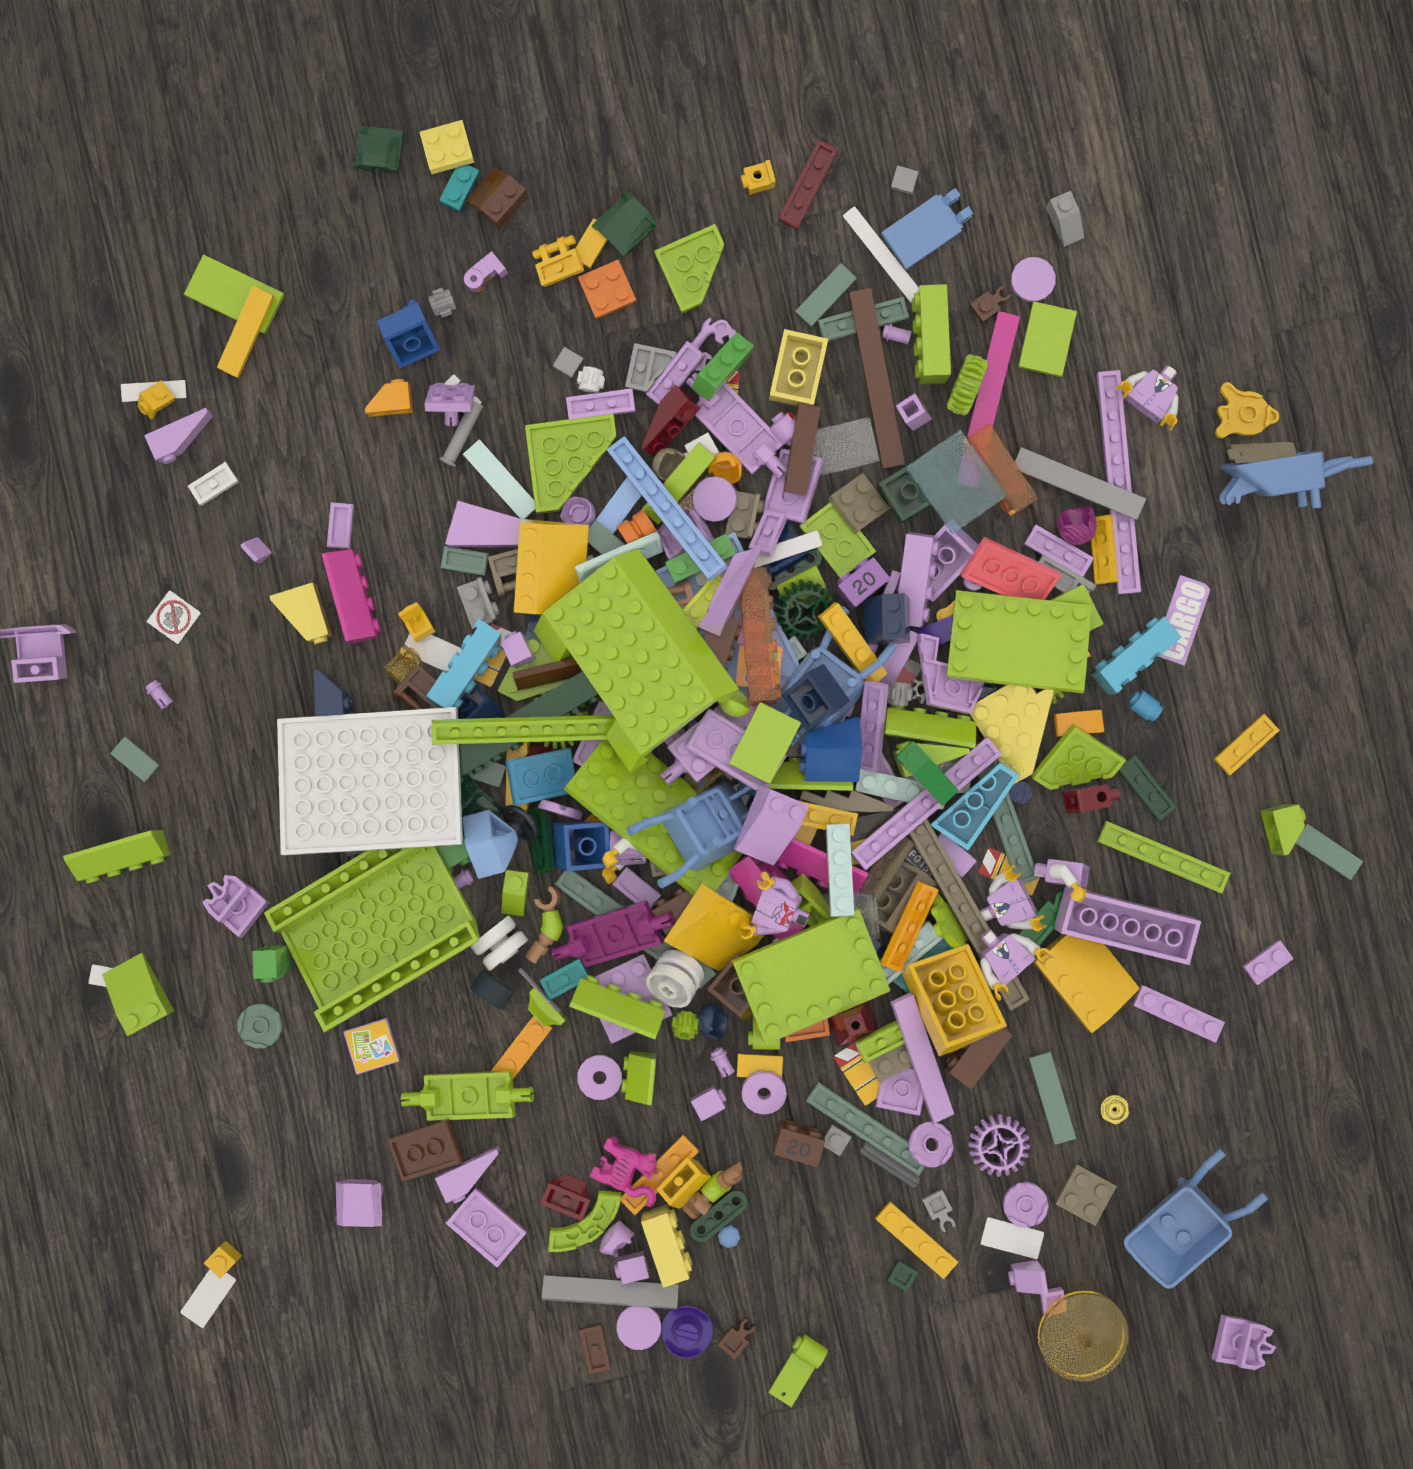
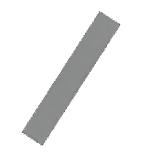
M1022 447L1012 469L1135 520L1138 519L1146 501L1144 497Z
M544 1275L542 1300L677 1309L679 1285L673 1284L663 1288L662 1283L630 1282L622 1284V1281Z

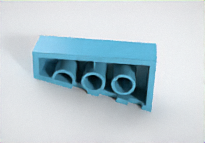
M1155 617L1145 625L1147 629L1144 632L1140 633L1138 631L1128 639L1130 641L1125 647L1120 645L1111 653L1113 656L1107 662L1103 659L1094 666L1096 671L1091 675L1107 695L1118 693L1123 689L1121 685L1131 682L1137 676L1136 672L1147 668L1153 663V658L1161 656L1182 638L1166 617L1159 619Z
M479 618L474 624L476 626L474 634L467 635L460 648L462 652H457L453 655L447 666L449 670L447 672L444 670L426 696L427 701L437 708L456 707L459 709L463 703L461 699L464 694H470L476 683L474 680L478 675L483 676L489 665L487 662L491 657L495 658L502 649L500 646L501 633Z
M1001 761L931 823V826L966 850H969L1018 779L1020 773Z

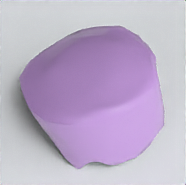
M570 497L562 507L560 518L562 523L586 524L590 527L596 519V511L589 500L582 497Z
M620 1220L617 1221L604 1234L600 1243V1252L618 1257L617 1250L623 1248L626 1243H631V1237L634 1236V1232Z

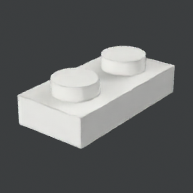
M224 462L188 485V488L199 505L203 506L239 483L228 463Z

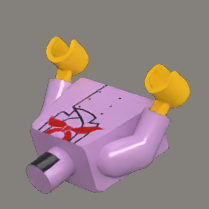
M762 872L761 877L765 881L757 880L759 888L763 891L751 921L754 924L750 926L748 922H742L740 925L742 929H748L745 932H739L743 939H749L753 934L769 935L787 932L793 922L805 926L810 916L809 913L798 909L802 897L798 895L797 890L789 880L778 877L770 878L767 872Z

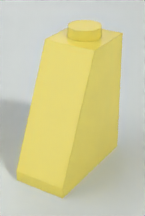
M306 584L270 596V600L307 641L314 642L316 645L328 641L327 637L332 636L316 584Z

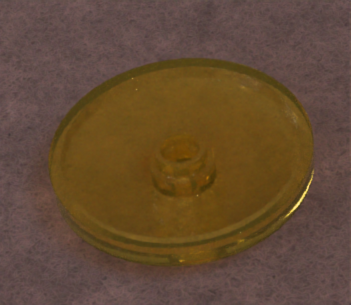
M1092 1291L1073 1292L1056 1300L1043 1315L1038 1330L1039 1348L1049 1367L1066 1379L1080 1382L1092 1381L1111 1372L1123 1358L1129 1340L1126 1319L1117 1305L1106 1296Z

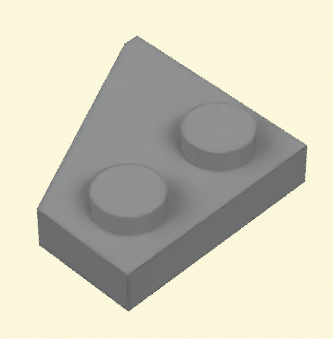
M634 343L625 388H632V390L647 393L677 353Z

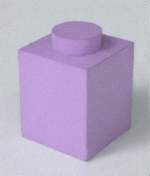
M916 394L896 405L905 423L913 431L932 420L923 402Z
M511 632L505 636L504 640L500 641L511 666L517 669L536 659L523 633Z
M715 1085L691 1098V1103L701 1121L725 1109L724 1102L727 1101L722 1089L717 1090Z
M645 1251L618 1257V1264H615L614 1267L616 1276L621 1278L622 1284L649 1278L650 1272Z

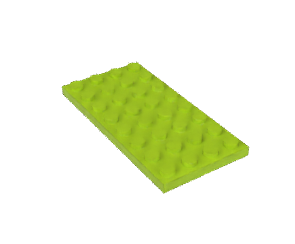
M602 740L563 790L618 835L628 840L634 848L667 875L678 870L685 863V860L663 823L651 825L632 836L627 833L626 828L645 818L661 815L665 810L689 799L699 792L680 776L668 786L664 781L671 774L664 779L659 774L669 767L650 752L647 754L649 760L630 773L609 741ZM734 851L700 870L694 871L689 869L676 882L693 896L702 883L716 891L728 875L729 869L736 864L743 853Z

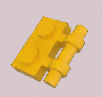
M573 235L566 238L564 236L557 238L556 242L549 245L545 243L539 246V249L532 252L536 260L539 258L543 260V262L535 265L541 286L547 287L584 271L578 250L575 248L569 250V246L576 243ZM560 250V255L551 258V253Z

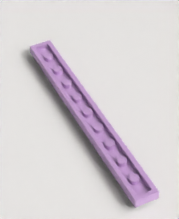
M1120 370L1098 372L1096 376L1106 482L1132 493L1123 394L1120 389L1115 391V388L1121 383ZM1109 509V515H1113L1119 580V582H1116L1117 595L1140 593L1141 585L1135 521L1130 517Z

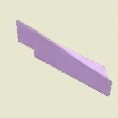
M763 544L757 545L754 549L734 554L707 609V614L699 625L700 628L718 636L721 635L757 562Z

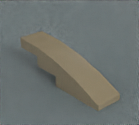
M803 790L800 798L821 806L846 811L882 812L893 811L895 807L854 790L849 798L830 790L827 791L825 798Z

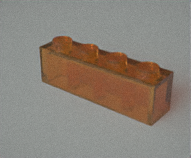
M990 423L962 440L964 451L968 456H972L976 462L975 467L982 476L984 475L989 482L987 483L988 488L993 494L998 496L1000 506L1004 512L1009 513L1011 516L1038 499Z

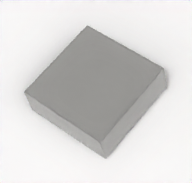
M897 165L890 189L912 195L919 171Z
M564 347L553 367L573 378L584 359Z

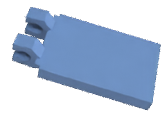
M956 188L944 197L941 194L939 196L936 194L881 233L906 271L962 232V224L972 218L973 212L969 206L957 215L949 207L960 199L961 195Z

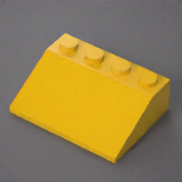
M521 519L514 602L515 613L542 614L580 584L575 566L586 562L589 525Z
M702 883L664 941L719 972L728 965L735 955L740 957L758 945L764 935L753 934L751 938L743 939L739 932H745L748 929H742L740 925L742 922H748L752 926L754 923H751L754 914Z
M1062 934L1046 947L1051 957L1048 954L1041 955V959L1046 964H1041L1037 955L1035 956L1036 960L1033 961L1034 965L1085 1029L1091 1033L1107 1022L1140 989L1105 944Z
M969 944L909 964L903 971L902 976L910 993L914 995L922 1020L939 1056L965 1047L1007 1026Z

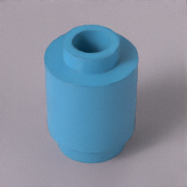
M1144 690L1135 691L1128 700L1130 703L1129 708L1145 720L1155 721L1163 710L1160 702Z

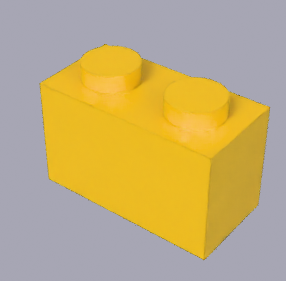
M687 1157L656 1190L669 1206L681 1209L711 1176L698 1160Z

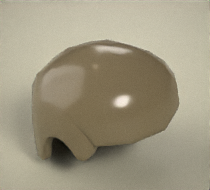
M661 449L653 459L652 470L657 478L666 481L686 456L676 449Z

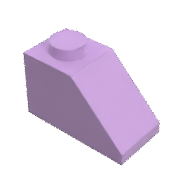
M1037 1260L1010 1264L1011 1271L1008 1272L1009 1283L1014 1285L1017 1292L1048 1294L1045 1271Z

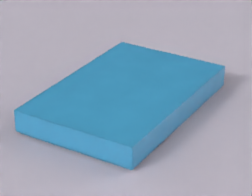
M571 748L505 761L513 805L567 795L568 793L563 789L575 775Z

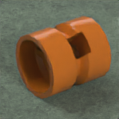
M643 509L632 516V521L625 520L616 526L627 544L657 531Z

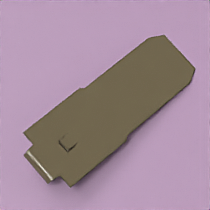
M1290 442L1230 445L1231 449L1227 450L1229 461L1236 464L1297 456L1294 443Z

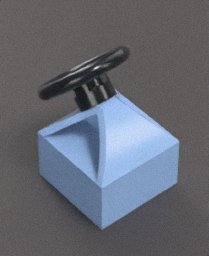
M516 805L504 807L502 815L505 822L490 810L463 817L465 846L478 879L505 872L519 837L526 841H534L538 838V825L533 817L524 809ZM509 812H515L519 814V817H512L509 815ZM526 821H527V822L529 823V825L531 826L532 832H531V830L527 827Z

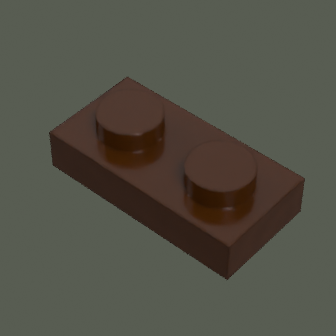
M602 1323L579 1328L588 1374L611 1370Z

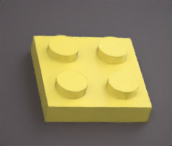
M462 120L420 132L431 175L474 163Z

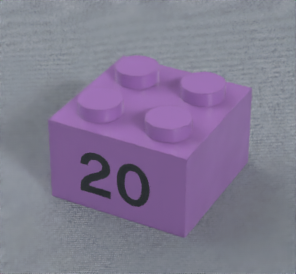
M874 557L869 561L867 558L862 560L854 568L856 572L852 575L847 572L837 582L838 586L835 591L851 611L891 579Z

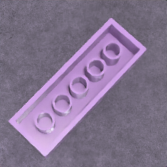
M1065 885L1054 929L1058 932L1190 965L1201 924L1200 920L1086 891V897L1082 902H1077L1070 896L1074 889L1068 888Z

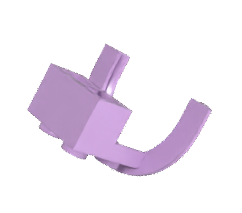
M67 624L0 629V638L16 637L18 659L11 660L14 683L68 678L63 634L77 633V631Z

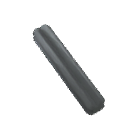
M865 1142L860 1148V1154L911 1188H915L920 1181L918 1175L870 1143Z

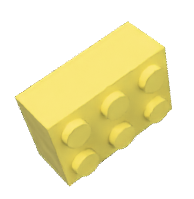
M784 329L769 400L797 406L798 403L814 406L828 343L827 338Z
M668 1204L643 1212L641 1220L663 1288L688 1280L689 1273L692 1271V1261L689 1252L684 1253L683 1250L685 1249V1240L682 1231H677L676 1229L678 1227V1220L675 1210H670Z

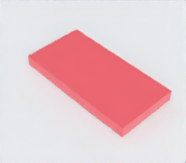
M984 537L961 571V576L1000 595L1045 600L1060 579L1061 573Z

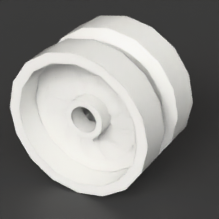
M509 915L480 937V941L470 946L476 955H481L490 948L492 952L483 959V964L489 971L500 962L503 964L519 951V947L528 941V938L522 931H517L510 938L506 935L516 926V923Z
M667 950L661 954L646 978V985L651 994L662 1003L682 1008L690 1003L695 995V991L704 980V971L701 965L688 954L678 950Z

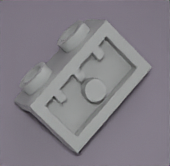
M479 577L473 582L457 587L473 630L476 629L474 624L478 618L486 624L498 621L496 615L500 614L496 602H491L489 597L492 590L488 580L484 581L482 577Z

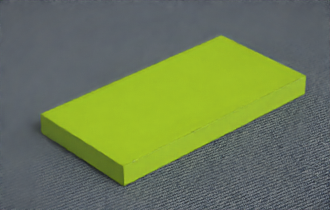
M206 255L202 256L184 293L186 297L236 321L240 316L252 286H256L274 295V300L259 331L263 334H266L285 296L284 293Z

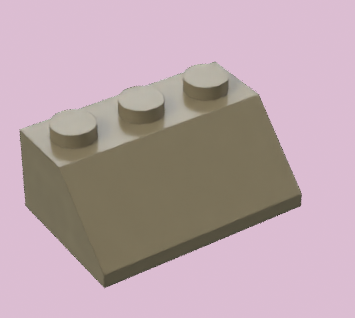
M903 861L880 899L876 900V904L871 901V896L866 895L858 908L863 917L893 935L917 881L933 887L936 882L922 870Z

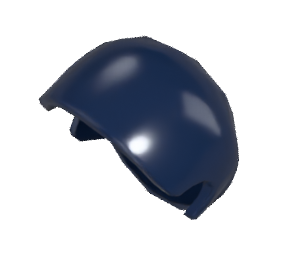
M710 1004L700 1013L698 1027L704 1037L721 1040L724 1036L728 1018L721 1013V1010H724L723 1007Z

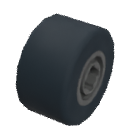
M484 970L479 973L470 987L476 995L501 1010L505 1008L515 993L509 985Z

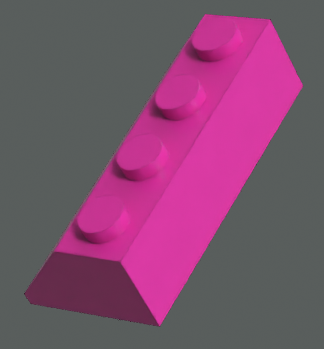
M352 549L323 553L322 558L345 641L354 645L379 638L378 632L381 631L378 619H374L372 610H375L372 597L367 595L366 589L369 588L366 576H362L360 567H363V562L360 554H356Z
M792 838L778 858L776 865L787 870L789 866L797 869V875L804 874L807 878L812 876L818 879L817 884L829 889L827 853ZM852 865L853 896L856 897L869 873Z
M748 855L742 857L729 869L732 880L740 885L746 899L752 902L756 908L763 891L759 888L757 880L765 881L761 877L762 872H767L770 878L787 879L776 863L773 866ZM793 922L787 932L773 935L781 940L800 932L805 926Z

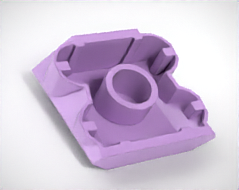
M683 508L682 510L708 542L714 540L705 519L698 515L697 511ZM662 524L657 532L668 559L671 560L686 553L665 524Z
M347 1179L336 1182L337 1225L382 1226L383 1210L381 1197L383 1196V1186L381 1183L367 1179Z

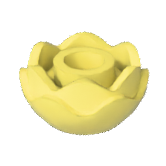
M1117 1095L1107 1097L1101 1104L1102 1117L1112 1124H1119L1128 1117L1127 1101Z

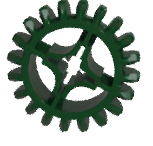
M799 580V586H797L794 582H791L792 589L789 590L787 587H784L783 590L786 594H778L781 602L775 603V607L778 610L774 612V615L779 617L776 622L778 625H782L781 630L783 632L788 631L789 637L795 635L800 640L804 635V638L809 640L810 634L818 637V630L825 632L824 624L818 616L817 618L815 616V610L820 602L819 615L822 614L833 604L830 603L833 598L831 595H827L828 590L826 588L821 589L822 585L817 582L814 585L812 580H808L805 585L803 580ZM803 594H813L812 597L809 596L803 600L798 598V596ZM793 602L794 610L790 613L791 616L788 617V610L790 604ZM799 604L808 609L807 611L810 614V616L801 611L802 608L799 606ZM805 620H808V621L811 622V623H809V624H807V625H802V626L796 625L797 623L800 624L802 621H805Z

